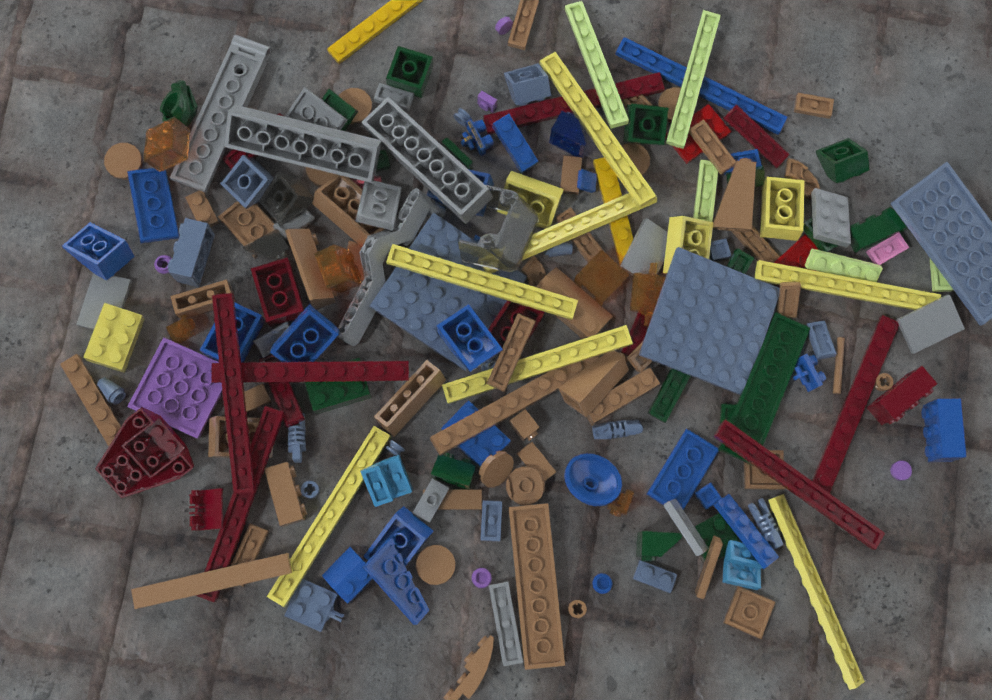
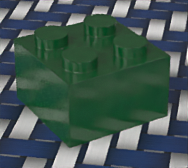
M398 46L386 77L387 85L414 93V96L422 98L433 69V56Z
M628 104L626 114L629 123L624 127L623 142L663 146L665 143L669 108Z

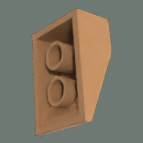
M215 416L209 419L208 457L230 458L226 419L223 416ZM247 418L250 445L260 418ZM273 448L271 450L269 458H272Z

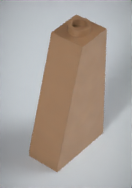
M742 158L735 163L713 221V230L750 232L752 230L756 162H751V159Z
M615 350L608 352L558 387L564 402L583 416H588L629 371L625 355Z

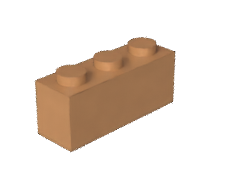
M223 280L170 297L175 314L180 319L213 310L212 295L233 293V290L228 280Z
M285 462L265 468L279 525L285 527L305 521L304 515H307L305 504L300 502L299 496H302L299 484L296 485L294 477H297L294 465L291 466L290 463Z

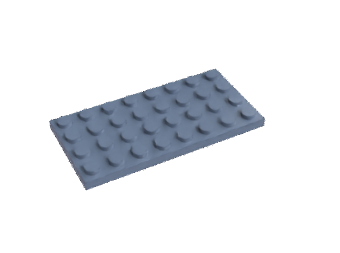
M945 162L890 204L977 323L983 325L992 318V222L949 163Z

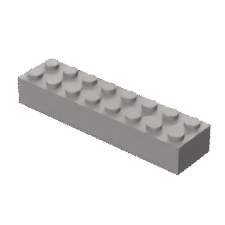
M389 97L361 122L374 139L382 140L381 145L465 224L493 198L486 185Z
M234 105L228 111L224 147L371 183L376 175L382 140Z

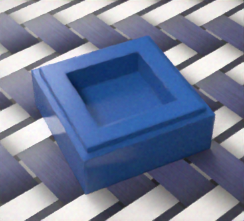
M584 169L579 170L577 188L590 193L596 192L597 174Z
M711 482L694 493L705 510L722 499Z

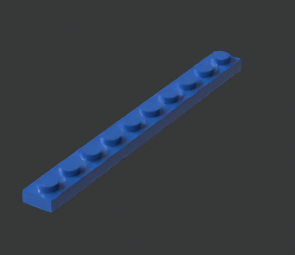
M625 37L622 39L615 53L616 56L653 74L660 72L661 78L679 87L682 86L687 67ZM704 76L699 92L700 97L728 111L735 105H738L759 126L777 135L780 133L787 116Z

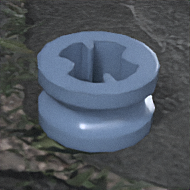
M461 108L458 109V113L453 115L454 119L464 127L467 125L466 121L471 119L470 115Z
M392 440L390 441V446H386V449L395 456L405 451L404 448Z
M313 481L303 483L301 493L304 497L314 499L318 496L320 489L317 483ZM309 485H312L313 488L315 487L312 495H308V492L305 493V489Z

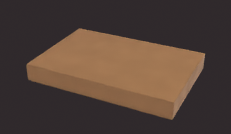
M237 201L218 216L221 222L255 259L281 238L273 229L274 223L257 204L246 209Z

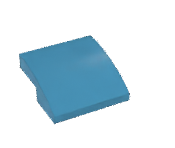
M400 455L390 457L360 471L375 507L391 502L396 497L413 492V487Z
M733 540L728 541L723 565V583L753 590L760 589V569H762V566L743 543Z

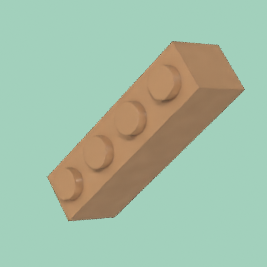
M426 360L374 418L385 430L395 437L446 381L444 375L436 366Z
M649 367L612 389L593 411L586 416L591 426L657 388L660 383L651 368Z

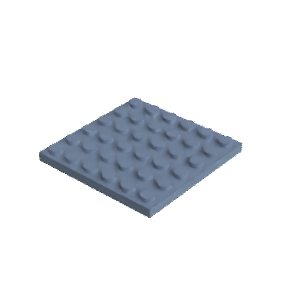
M434 212L409 247L411 250L480 271H484L479 263V257L490 253L489 250ZM512 266L492 273L520 283H524L527 276ZM396 267L369 307L466 371L467 368L439 336L437 325L469 304L486 328L489 329L507 300Z
M677 247L639 356L740 395L764 342L779 297L780 288Z

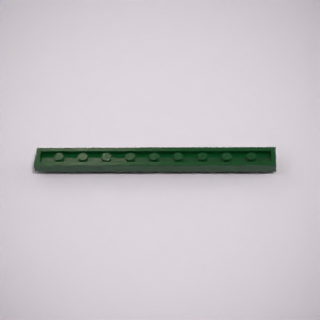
M738 248L735 249L726 267L746 274L754 258ZM671 368L647 414L666 423L690 375Z

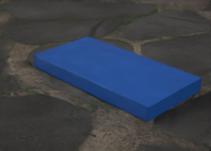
M166 167L127 171L140 243L178 239L179 232Z
M685 429L646 495L662 505L676 498L684 510L718 453V448L690 430Z

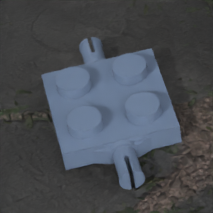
M302 579L289 600V606L284 616L322 632L325 623L330 618L341 623L343 620L341 618L344 617V614L334 610V603L338 596L337 593Z

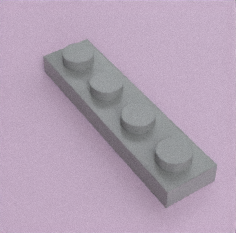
M509 583L489 585L503 666L523 663Z

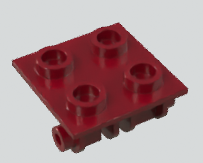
M223 488L201 491L191 490V494H189L190 504H195V506H189V509H195V512H189V515H195L190 516L189 527H191V531L222 529Z

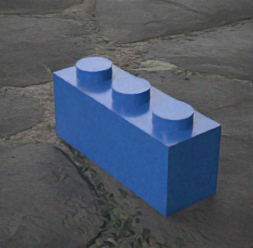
M510 114L493 123L492 128L521 174L537 165L539 161Z

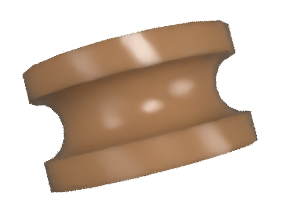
M882 373L877 376L874 387L878 391H887L893 386V378L887 373ZM886 379L887 382L885 383L887 385L881 386V381L879 380Z
M574 600L569 604L568 612L572 617L581 618L586 614L587 608L584 602ZM579 603L581 604L580 609L582 613L575 615L572 606L574 604L577 606Z

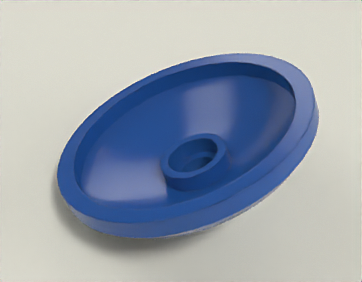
M589 453L580 454L571 459L565 469V483L569 491L585 504L605 506L616 500L621 492V476L616 467L604 457Z

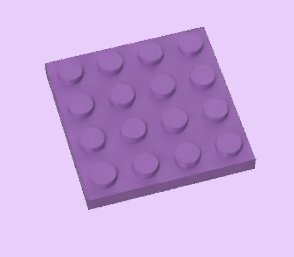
M163 337L127 407L135 411L141 407L160 415L170 427L199 439L223 393L222 383H211V363L219 362Z

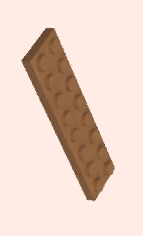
M548 503L508 507L525 670L565 666Z

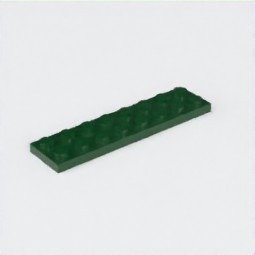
M777 312L772 316L764 342L729 421L762 446L810 330V327ZM720 443L719 451L752 465L726 445Z

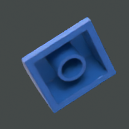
M351 547L322 575L347 604H350L373 580L363 568L366 562Z

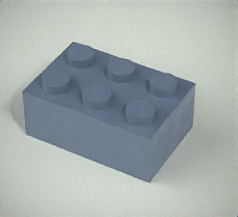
M185 218L184 223H181L179 227V240L174 244L173 252L175 253L173 259H170L168 263V270L177 282L199 287L215 234L208 223Z

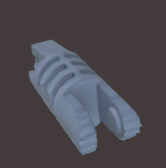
M305 420L299 422L300 426L293 425L288 427V452L292 453L294 463H301L302 452L306 451Z
M637 419L605 422L592 426L594 439L622 438L636 435L643 431V426Z
M763 498L758 500L762 516L755 504H748L747 506L762 536L769 542L771 547L776 549L784 545L780 537L781 532Z

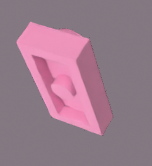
M898 232L872 247L866 253L874 264L882 265L907 250L909 246Z

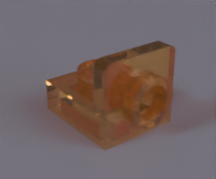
M185 314L181 316V320L166 327L172 341L177 344L196 335L194 329L197 327L193 319L188 318Z
M628 489L625 493L621 492L617 504H620V506L608 504L606 509L610 510L609 513L614 516H625L634 492Z

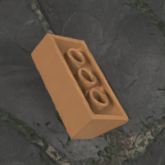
M336 174L315 191L312 204L362 247L368 235L387 229L356 222L363 190L349 177Z
M310 229L285 230L312 306L315 309H319L336 303L334 297L337 296L334 285L330 286L328 279H331L328 268L323 267L322 262L325 259L322 251H318L316 245L319 244L316 234H311Z
M557 267L548 273L536 286V288L578 300L572 320L555 316L581 339L597 335L613 317Z

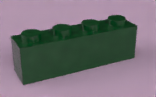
M892 207L883 210L882 214L877 217L874 214L866 218V222L862 224L856 222L850 226V245L855 254L890 238L898 232L901 233L908 229Z

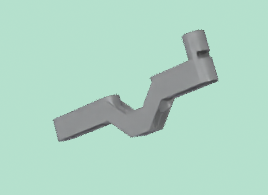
M419 189L412 190L395 220L393 231L387 229L368 235L359 252L364 280L338 327L339 335L337 336V338L351 346L359 343L376 312L369 306L386 283L382 264L392 244L407 246L412 243L426 215L429 218L433 212L441 218L445 215V208L436 201L431 200L429 196Z

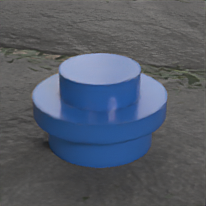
M602 573L594 577L592 585L596 592L605 594L611 590L612 580L607 574Z

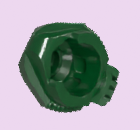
M179 80L172 83L171 91L161 103L162 123L168 130L180 131L186 129L197 115L198 105L190 86L186 85L185 81Z

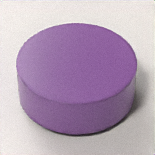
M503 17L497 22L495 30L500 35H504L512 28L513 21L509 17Z
M897 461L892 464L890 472L894 479L902 481L911 476L912 468L906 461Z
M478 568L472 574V582L478 588H485L491 582V574L485 568Z

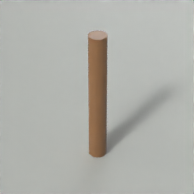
M843 337L837 338L833 394H841L845 338Z

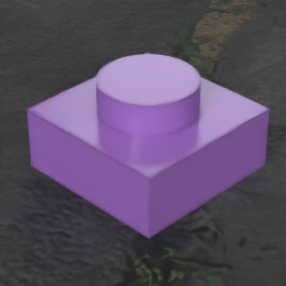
M481 90L478 95L477 104L483 110H489L493 113L497 107V99Z

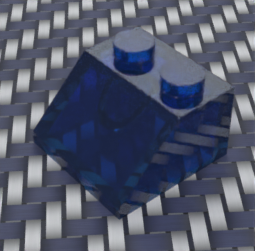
M561 111L551 128L549 143L574 157H583L586 141L579 119L570 112Z

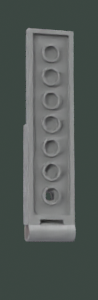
M234 35L170 176L171 180L207 193L227 148L224 147L228 111L234 105L248 107L267 65L271 47L239 35Z

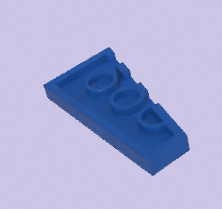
M388 538L366 562L363 568L413 625H417L427 614L429 608L419 589L415 587L410 571H407L403 564V558L397 552L393 538Z

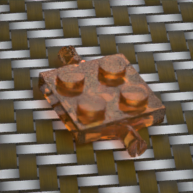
M650 263L648 274H633L630 311L645 315V327H649L666 278L657 275V263Z

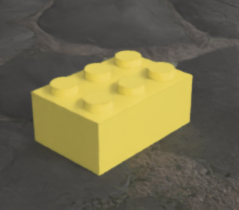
M767 177L762 186L760 237L798 241L804 227V180Z
M104 303L83 358L89 362L125 373L144 323V317L140 314Z

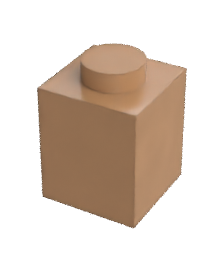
M526 409L509 422L522 441L526 439L531 441L538 435L537 431L540 427Z

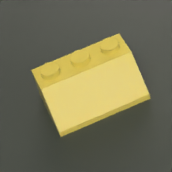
M511 171L506 179L497 212L544 229L549 228L552 225L564 189Z
M686 216L669 217L663 268L664 274L668 273L677 247L709 259L713 222Z

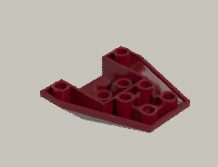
M141 407L124 421L95 470L121 498L178 480L192 470L194 464L187 445L160 415Z

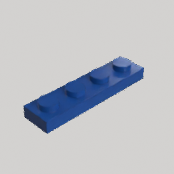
M730 494L714 504V507L763 569L779 558Z

